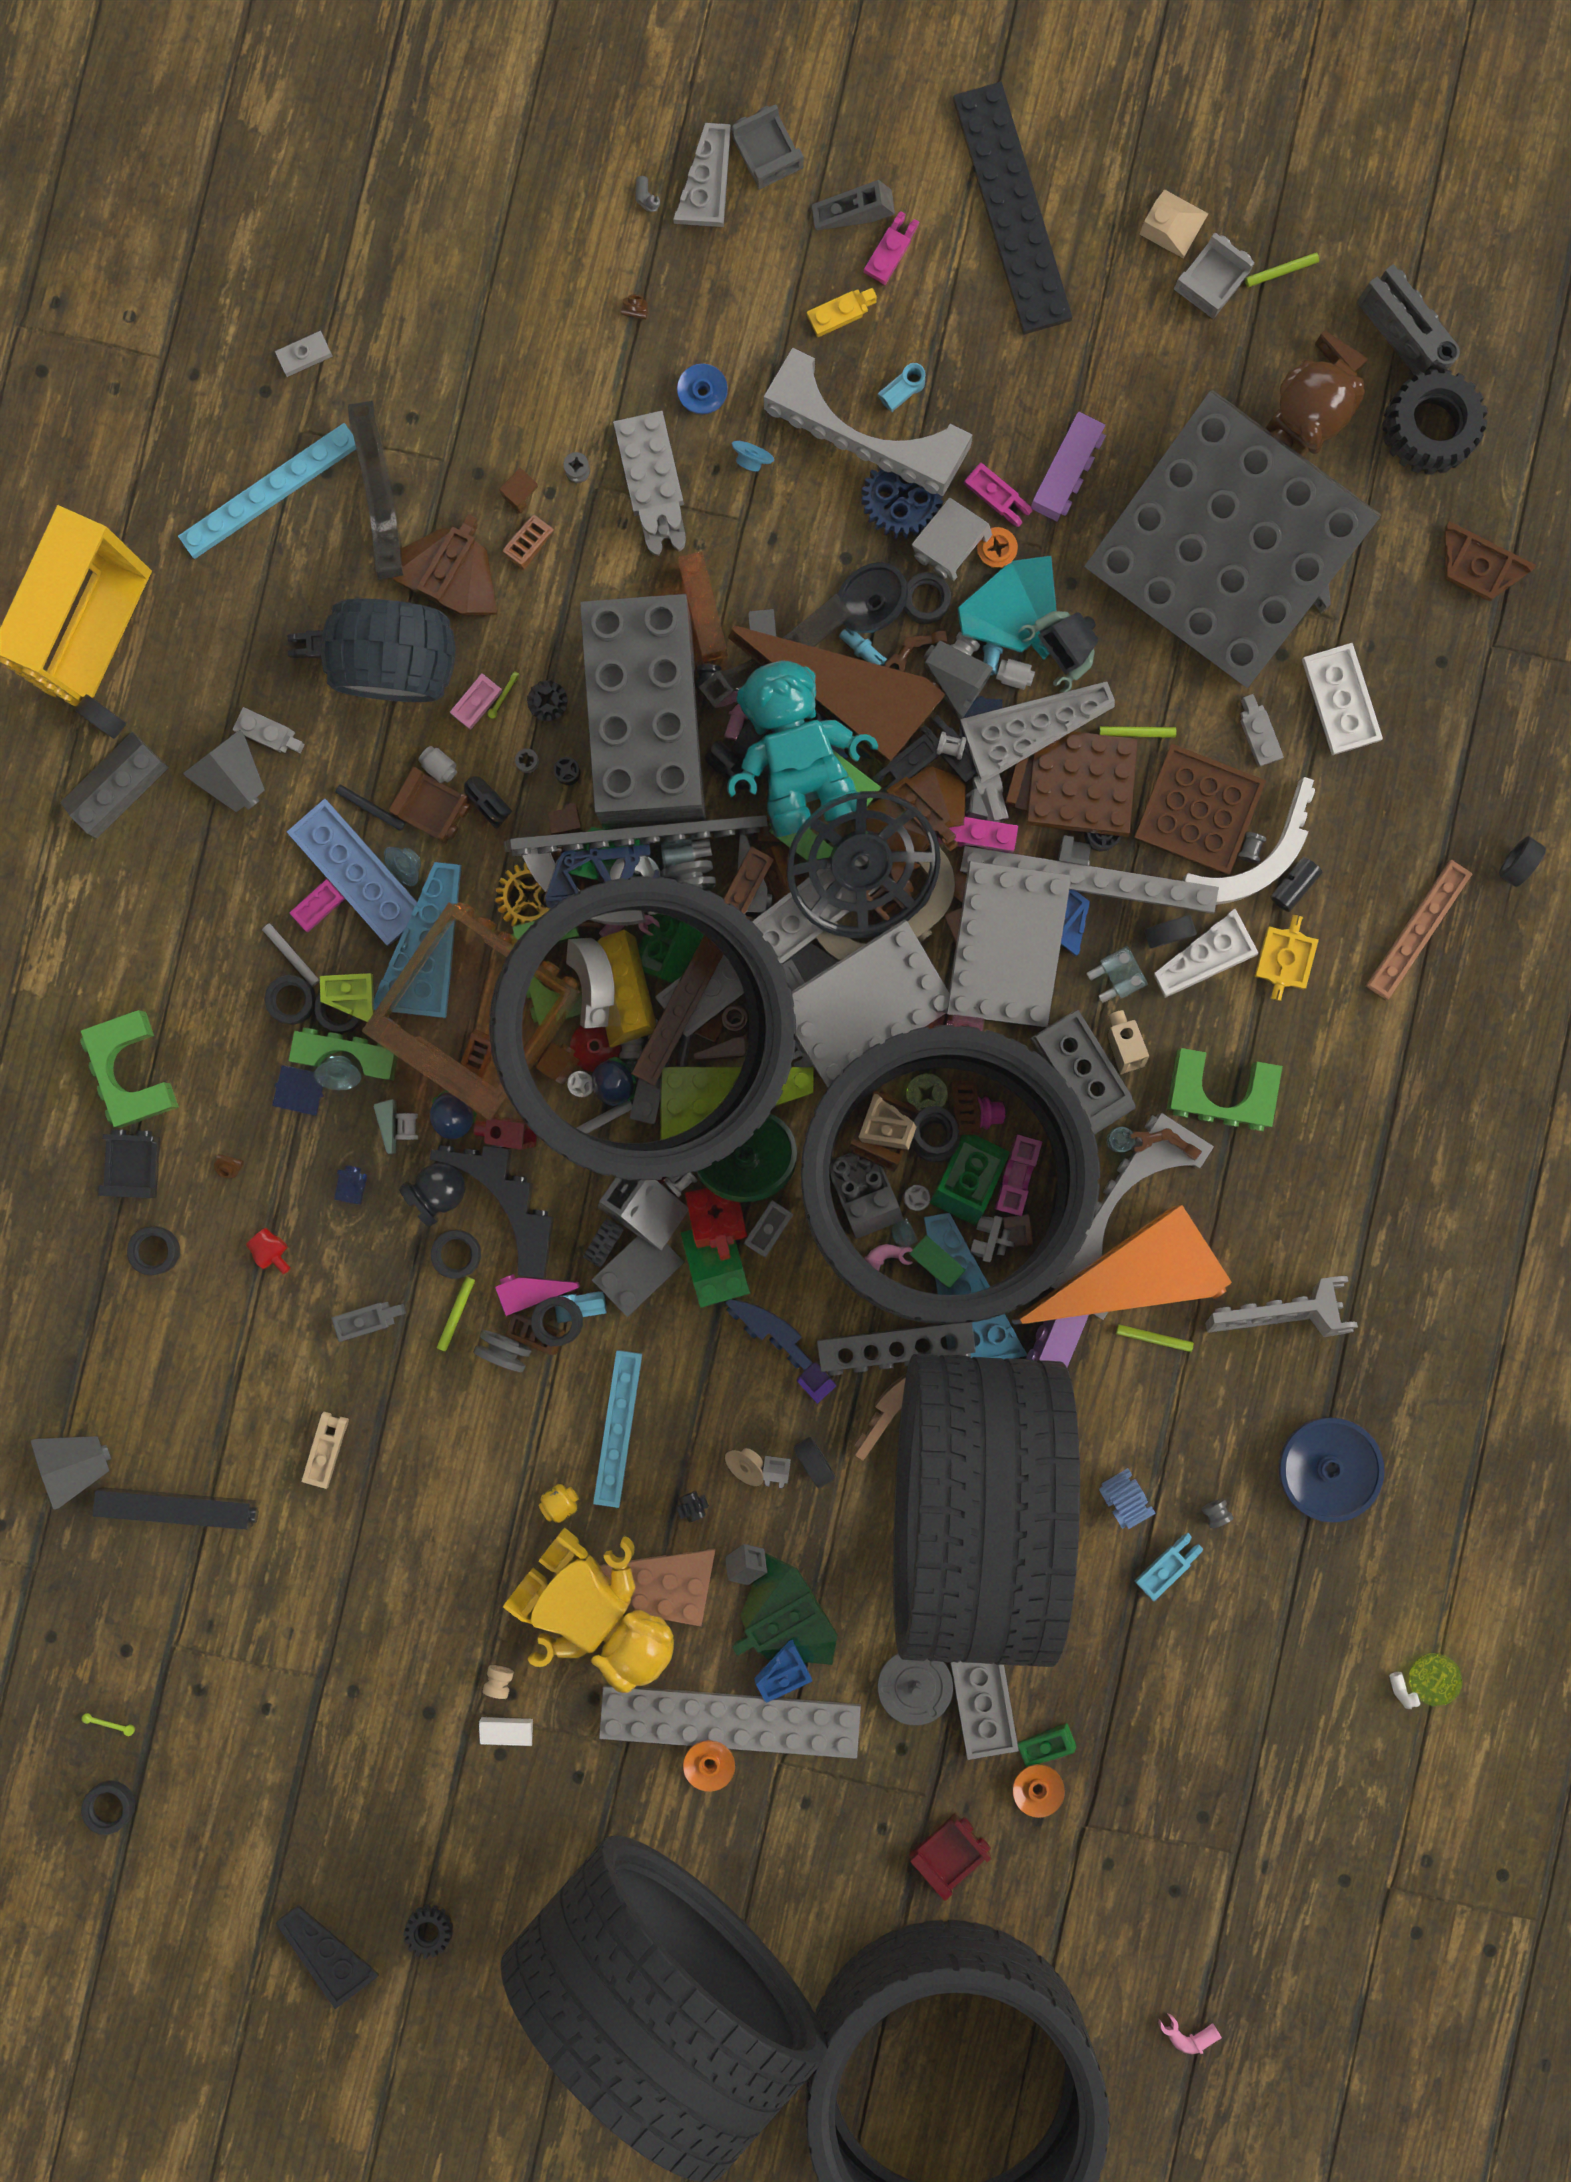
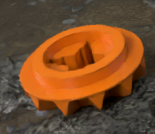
M994 527L991 528L992 536L987 542L981 539L977 544V554L981 558L982 563H986L991 568H1003L1015 558L1018 545L1016 538L1010 531ZM994 539L999 546H1005V548L1001 549L1000 557L996 551L990 550L993 548Z

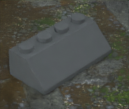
M132 731L60 803L69 816L87 834L98 838L169 767Z

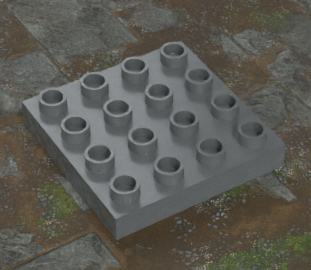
M1212 390L1207 394L1084 567L1248 688L1375 525L1381 514Z

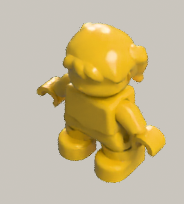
M564 1527L539 1559L542 1565L557 1575L548 1585L547 1578L533 1567L503 1605V1608L522 1622L531 1623L536 1628L563 1636L555 1641L552 1636L541 1633L538 1637V1644H542L547 1648V1654H540L537 1651L530 1654L528 1661L531 1665L535 1667L546 1666L551 1662L554 1655H557L558 1658H580L586 1653H593L601 1642L604 1641L605 1644L602 1648L601 1656H594L591 1662L600 1669L608 1684L615 1691L628 1693L635 1689L636 1686H643L653 1682L667 1667L672 1658L674 1639L672 1631L665 1620L661 1617L649 1615L643 1610H635L623 1616L635 1590L631 1567L627 1566L634 1554L635 1548L630 1538L623 1537L620 1547L625 1551L624 1557L614 1556L612 1550L606 1551L603 1555L606 1563L613 1567L610 1579L607 1575H604L597 1561L592 1556H588L586 1549L579 1544L578 1538Z

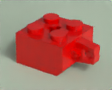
M708 1188L685 1193L697 1248L711 1245V1248H718L720 1260L730 1259L728 1244H733L734 1240L748 1237L741 1202L724 1199L711 1192ZM719 1213V1218H714V1215Z

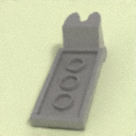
M663 411L614 421L634 516L640 515L649 551L653 555L659 556L662 551L661 542L664 538H669L672 546L676 550L681 551L686 542L680 506L684 505Z
M1348 1277L1322 1278L1313 1287L1310 1300H1308V1297H1298L1292 1299V1303L1282 1304V1300L1267 1302V1306L1257 1307L1256 1304H1246L1241 1306L1240 1310L1231 1311L1230 1307L1218 1308L1205 1323L1207 1333L1310 1319L1323 1337L1351 1333L1354 1328H1358L1357 1322L1341 1323L1338 1309L1343 1308V1303H1337L1334 1289L1344 1287V1283L1349 1282Z

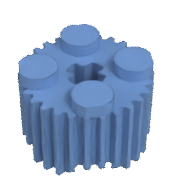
M1128 1468L1103 1482V1487L1099 1489L1108 1506L1114 1504L1116 1510L1112 1512L1122 1529L1125 1527L1130 1529L1156 1514L1152 1506L1146 1508L1147 1498L1136 1479L1129 1480L1132 1474Z

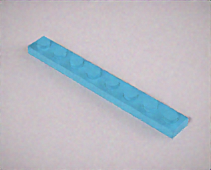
M341 424L178 535L191 556L196 559L359 448L358 441L346 424Z

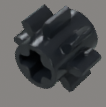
M693 1491L679 1498L681 1504L676 1509L680 1519L686 1517L688 1523L706 1516L704 1509L708 1508L709 1505L705 1495L698 1496L697 1491Z

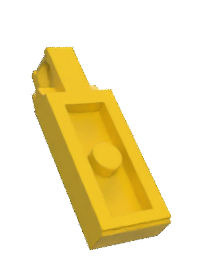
M873 288L861 293L859 290L851 291L807 311V317L816 336L820 337L862 318L863 314L868 312L867 307L877 302V296Z

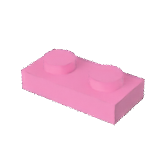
M481 674L450 713L471 730L502 693V689L484 674Z

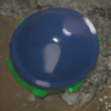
M618 1057L609 1058L607 1061L600 1063L592 1074V1086L597 1098L603 1103L612 1106L623 1104L634 1098L636 1085H634L636 1077L630 1074V1069Z
M453 1088L443 1091L432 1100L430 1120L433 1128L439 1135L448 1139H456L462 1137L470 1130L477 1116V1113L473 1110L475 1103L473 1099H470L460 1090Z

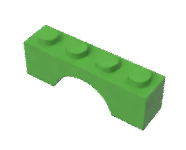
M303 1028L302 1032L294 1031L289 1057L290 1062L320 1067L329 1055L346 1051L353 1054L360 1061L364 1075L394 1081L399 1051L393 1049V1044L378 1041V1045L374 1046L368 1044V1039L353 1037L352 1041L343 1040V1035L328 1032L327 1037L318 1035V1030Z

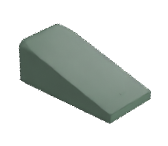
M392 1099L374 1104L379 1128L388 1154L396 1153L395 1135L397 1118H395V1114H397V1102Z

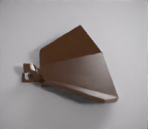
M468 514L459 530L454 527L451 529L441 528L385 556L394 582L460 615H497L487 550L472 537L478 528V524H476L477 518Z
M928 766L909 779L906 776L886 790L887 793L905 799L917 807L929 821L936 837L938 836L949 851L958 846V842L954 840L956 835L949 828L963 826L965 822L967 783L959 776L933 766ZM879 799L867 808V810L885 813L894 819L907 810L901 805L886 799ZM914 817L903 827L911 837L914 851H925L930 844L924 828L919 820ZM866 818V830L877 834L888 825V823L879 819ZM897 831L886 840L891 851H906L904 841Z

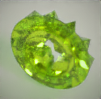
M921 1074L915 1077L908 1085L907 1101L915 1105L919 1111L931 1106L943 1107L946 1103L947 1088L944 1082L933 1074ZM934 1085L935 1087L932 1089L931 1095L936 1101L926 1099L920 1103L922 1093L918 1086L921 1089L927 1090Z

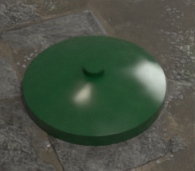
M770 1113L759 1129L756 1128L753 1131L754 1134L743 1145L734 1149V1152L718 1162L715 1160L711 1162L712 1165L697 1171L700 1180L711 1192L730 1201L753 1202L774 1195L789 1182L797 1164L796 1141L789 1127L781 1119Z

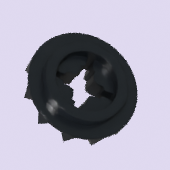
M551 680L539 681L538 684L531 687L527 696L530 712L536 718L543 721H552L559 718L565 712L568 703L565 690L560 684ZM539 694L545 696L552 694L551 700L555 707L549 704L542 706L543 700Z

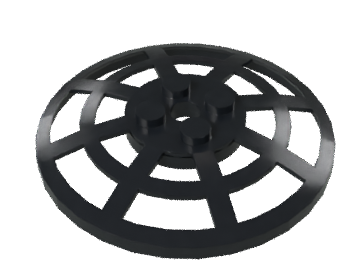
M861 791L846 794L818 808L797 831L787 857L786 873L788 886L793 900L801 913L820 929L836 936L848 938H867L881 935L901 921H909L928 901L939 876L941 863L940 846L927 818L917 807L905 799L879 791ZM867 798L890 800L907 810L894 819L885 813L867 810ZM856 799V811L841 815L828 825L817 819L831 808ZM914 817L919 820L926 832L930 844V852L914 851L911 837L903 827ZM866 818L879 819L888 823V825L877 834L866 830ZM855 819L854 832L841 837L833 830L840 824ZM810 826L819 834L811 846L808 861L794 864L798 843ZM897 831L904 841L906 851H891L886 840ZM825 838L835 845L830 857L816 859L818 849ZM858 857H868V861L865 865H855V861ZM893 862H906L903 873L896 883L888 876ZM914 862H930L926 881L918 895L913 899L903 888L911 877ZM831 868L835 879L825 890L818 879L816 870ZM809 872L812 885L821 896L812 909L806 905L800 896L794 875ZM880 884L889 890L879 898L867 901L866 891L874 889ZM843 886L848 890L856 891V903L843 901L834 896ZM895 897L906 906L900 913L889 920L868 925L867 910L883 906ZM828 903L842 910L857 911L858 926L835 924L820 917V914Z

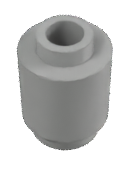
M1009 658L1008 661L1002 659L996 679L1001 680L1002 684L1024 690L1026 685L1031 686L1035 671H1031L1032 665Z
M429 746L418 759L422 764L421 767L439 783L451 781L457 773L455 770L457 764L439 748Z

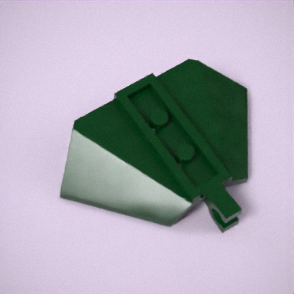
M765 1553L767 1573L753 1582L740 1615L747 1636L734 1643L735 1645L732 1646L734 1652L738 1656L754 1647L757 1653L760 1652L766 1659L772 1660L788 1641L793 1640L804 1663L832 1665L838 1638L837 1632L799 1570Z

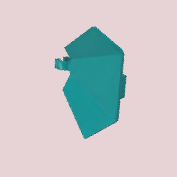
M1051 556L1012 561L958 607V617L962 635L1019 652L1027 650L1032 646L1043 659L1049 656V651L1037 636L1040 631H1037L1035 636L1027 642H1023V640L1029 638L1030 632L1027 629L1019 633L1018 631L1025 625L1032 626L1036 624V620L1048 613L1057 611Z

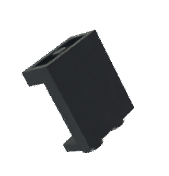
M111 1130V1134H102V1139L106 1140L104 1185H99L98 1196L157 1198L160 1137L152 1136V1131H136V1136L126 1135L127 1130Z

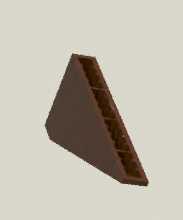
M736 625L731 629L728 639L761 666L785 660L797 663L803 667H809L816 675L815 710L826 720H836L853 732L852 736L867 734L876 739L878 750L870 749L869 744L864 740L860 741L857 745L884 768L888 766L946 695L937 683L929 681L925 677Z

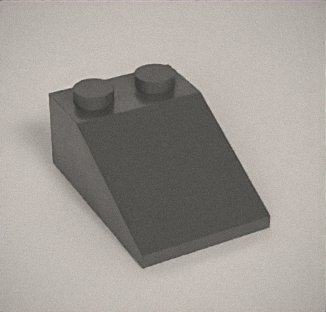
M637 1236L592 1281L628 1317L684 1261L667 1243L660 1251Z

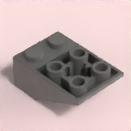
M853 1153L830 1161L829 1174L856 1239L903 1221L900 1207L883 1167Z
M615 1178L597 1207L660 1251L689 1211L686 1205L657 1180L642 1181L641 1179L626 1180Z

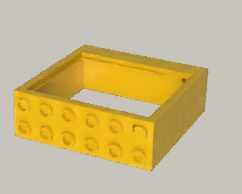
M57 505L0 627V663L6 665L8 669L14 671L35 687L42 689L41 691L53 697L58 696L73 706L77 707L86 694L94 698L152 570L106 526ZM90 569L93 573L46 672L43 670V667L84 578Z

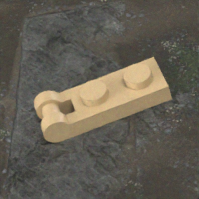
M322 1413L302 1482L325 1489L329 1487L343 1436L348 1426V1418L340 1417L339 1419L332 1417L331 1413ZM328 1426L336 1428L334 1435L326 1433Z

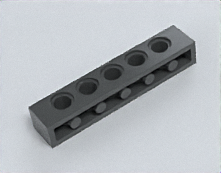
M972 1322L935 1324L825 1338L817 1341L821 1372L828 1371V1376L844 1374L843 1369L853 1368L854 1372L868 1371L869 1366L879 1365V1369L893 1368L894 1363L904 1362L905 1366H908L913 1354H935L938 1357L940 1355L971 1357V1353H976ZM945 1335H951L955 1338L956 1345L951 1349L944 1348L941 1344V1338ZM920 1338L927 1339L930 1343V1349L926 1352H920L916 1348V1341ZM896 1341L902 1343L904 1353L894 1355L890 1350L891 1343ZM868 1345L876 1346L879 1350L878 1357H867L865 1347ZM841 1349H850L853 1353V1359L849 1362L843 1361L839 1355Z

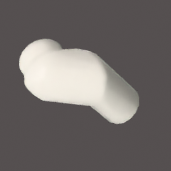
M1402 1672L1391 1673L1389 1675L1390 1681L1398 1700L1407 1709L1418 1707L1420 1705L1418 1694L1415 1692L1408 1694Z

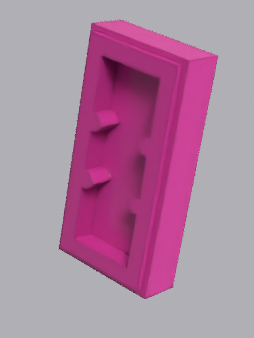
M326 879L289 913L306 932H309L345 900V897Z

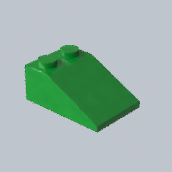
M961 1135L959 1147L954 1155L951 1156L929 1203L966 1222L976 1225L987 1207L1010 1152L976 1135Z
M692 1229L681 1232L700 1308L750 1294L751 1291L736 1240H734L733 1244H728L731 1258L720 1260L717 1247L711 1248L710 1245L697 1248Z

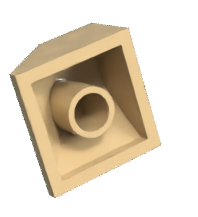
M1164 190L1145 219L1140 235L1184 258L1208 213Z

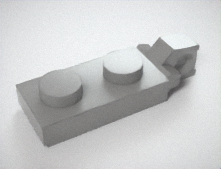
M1254 694L1244 697L1241 700L1244 712L1240 713L1242 718L1241 724L1258 768L1283 759L1284 756L1267 711L1263 705L1258 706Z
M244 707L233 727L234 732L241 730L245 737L280 753L281 751L286 753L287 748L301 754L305 745L302 741L293 738L295 732L290 728Z

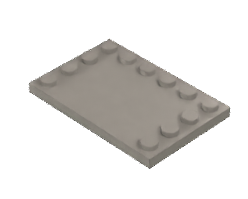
M969 861L948 996L947 1014L1048 1027L1072 875Z
M903 920L792 991L795 1006L793 1008L796 1014V1033L794 1034L823 1082L829 1087L838 1075L841 1076L843 1074V1069L863 1055V1052L878 1043L883 1044L886 1039L900 1033L905 1034L910 1030L923 1028L944 1015L948 1007L949 992L909 923Z

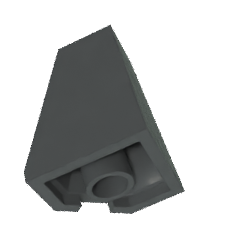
M939 641L936 647L931 645L924 655L926 659L924 668L933 682L937 683L941 687L942 692L946 694L943 698L955 717L960 720L963 719L989 680L993 667Z
M241 730L237 731L183 773L188 779L235 812L244 806L249 810L260 801L257 796L265 791L244 733Z
M98 1436L31 1440L39 1471L54 1510L60 1508L109 1472L106 1461L110 1460L111 1457L107 1445L101 1446Z

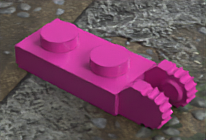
M902 211L899 212L892 226L888 228L864 268L865 274L884 285L888 282L909 247L911 238L919 225V221L913 219L905 235L899 233L898 229L903 224L906 215Z
M981 462L964 481L966 487L1001 516L1004 515L1016 527H1019L1022 521L1018 515L1009 509L1013 503L1026 515L1033 511L1030 505L1020 498L1014 489Z

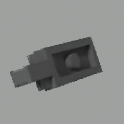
M381 1302L332 1317V1322L338 1342L387 1328L389 1325L395 1324L393 1317L406 1314L404 1304L390 1307L388 1302Z

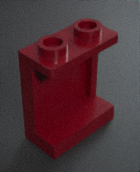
M956 1813L909 1853L910 1862L944 1901L953 1895L952 1889L984 1860L989 1862L992 1859L989 1852L991 1847L982 1836L977 1838L972 1832L974 1827L967 1818L963 1817L961 1819Z

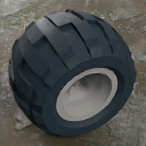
M355 598L345 599L333 605L332 614L327 617L322 634L321 659L323 672L327 674V684L335 691L371 699L399 702L437 701L443 697L444 688L448 687L454 670L455 641L453 630L449 628L450 620L439 610L400 601Z

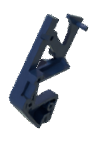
M649 845L599 850L593 848L584 851L573 850L562 853L557 859L543 900L546 907L550 910L567 897L579 892L568 872L591 861L599 875L597 878L600 883L611 880L601 860L624 858L625 864L620 878L628 879L632 877L635 867L640 861L639 857L651 855ZM659 869L654 870L653 878L660 877Z

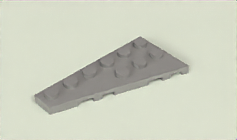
M1103 682L960 719L961 728L981 784L1115 707V700L1108 682Z

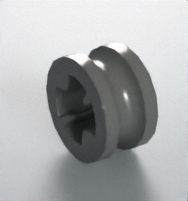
M522 749L516 754L515 763L522 772L531 773L538 768L539 759L533 750ZM524 755H529L532 759L534 758V762H530L531 766L526 767L524 763H520L521 759L524 760Z

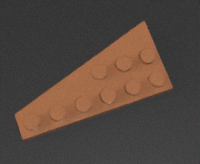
M716 1548L671 1556L664 1555L630 1560L627 1566L631 1567L635 1590L626 1613L643 1610L649 1615L661 1617L664 1620L702 1626ZM608 1564L600 1565L604 1575L611 1579V1569L613 1567Z

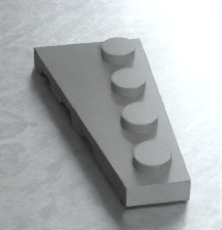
M705 123L695 153L696 156L690 168L678 210L673 219L674 224L724 227L730 124Z

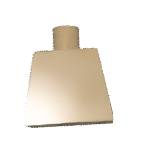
M1123 1010L1110 1014L1109 1018L1113 1027L1109 1030L1108 1039L1119 1073L1123 1074L1145 1067L1149 1054L1136 1021L1127 1022Z

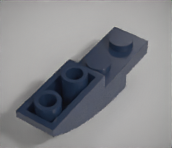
M729 1299L726 1302L729 1306L726 1311L736 1321L741 1318L745 1322L746 1326L744 1329L753 1339L758 1336L762 1340L769 1333L772 1336L769 1339L778 1350L784 1348L790 1354L787 1359L797 1369L801 1366L805 1370L812 1364V1360L795 1344L802 1335L782 1318L758 1305L743 1300Z

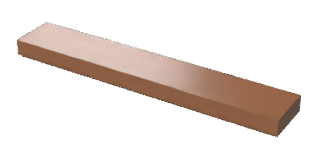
M1453 860L1447 863L1366 984L1367 988L1385 1000H1389L1472 876L1471 872Z

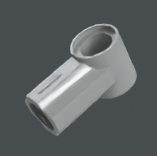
M997 774L982 784L979 776L972 777L973 787L979 791L988 813L986 820L993 822L1007 820L1009 816L1002 795L1003 786L1000 775Z

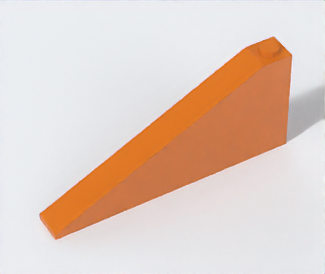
M1183 1205L1172 1206L1013 1318L1012 1322L1014 1324H1026L1208 1297L1215 1299L1226 1292L1225 1287L1232 1282Z

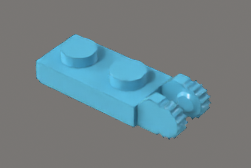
M1189 1533L1184 1534L1173 1546L1171 1545L1135 1580L1153 1601L1171 1586L1202 1552L1203 1548L1200 1545H1196L1184 1558L1178 1553L1190 1542L1192 1537Z

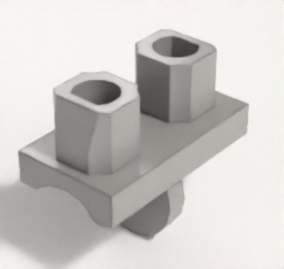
M981 1216L979 1219L977 1230L988 1232L990 1236L988 1243L974 1239L971 1253L982 1257L983 1261L991 1262L996 1243H999L997 1254L1005 1255L1007 1246H1015V1242L1008 1241L1011 1232L1009 1230L1003 1229L1001 1239L997 1238L1002 1217L995 1216L991 1218Z

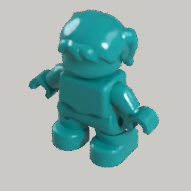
M785 660L759 667L750 675L746 684L738 690L736 701L746 717L753 723L756 732L759 735L769 729H774L775 732L763 736L761 741L748 748L741 766L744 769L743 772L733 775L727 784V792L730 797L736 794L734 786L737 781L742 779L748 782L749 792L756 794L757 786L754 777H759L767 765V814L776 837L790 835L799 830L811 815L809 808L806 807L807 802L820 799V805L823 806L833 799L857 792L854 781L848 776L842 764L833 754L831 745L841 749L847 747L848 753L854 761H858L860 758L856 752V746L862 740L869 744L870 749L878 750V743L872 736L867 734L852 736L853 732L836 720H812L804 723L805 718L811 720L816 716V675L809 667H803L797 663ZM856 799L839 804L823 813L825 821H832L841 815L856 811Z

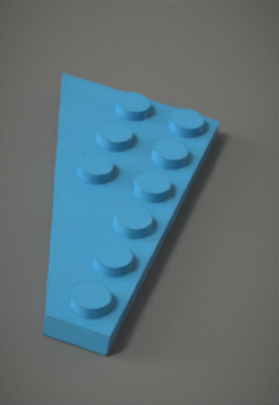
M434 862L420 898L412 911L407 927L403 931L385 976L378 987L374 998V1010L446 1018L462 865Z

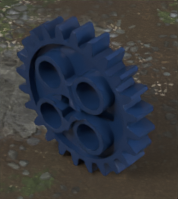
M878 465V472L871 470V478L865 479L864 485L866 487L862 488V495L864 497H862L861 504L866 505L864 507V514H870L868 522L877 521L875 529L878 530L883 526L885 528L884 535H887L891 530L894 531V538L898 537L899 532H903L905 539H907L909 532H912L917 537L918 529L920 528L923 531L939 509L942 508L943 501L940 499L943 496L937 493H929L924 487L916 483L904 484L900 482V479H902L900 475L892 471L886 472ZM887 492L890 494V497H881L879 493ZM922 498L925 500V503L919 504L914 499ZM894 512H903L905 516L897 517L894 515Z

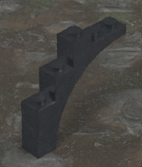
M439 1145L438 1150L431 1149L430 1160L447 1163L468 1172L482 1182L499 1200L509 1217L515 1233L518 1249V1275L546 1278L554 1217L548 1216V1211L533 1209V1214H529L533 1183H527V1177L512 1176V1179L508 1180L512 1150L496 1145H490V1147L483 1146L482 1156H479V1150L464 1149V1153H455L454 1147Z

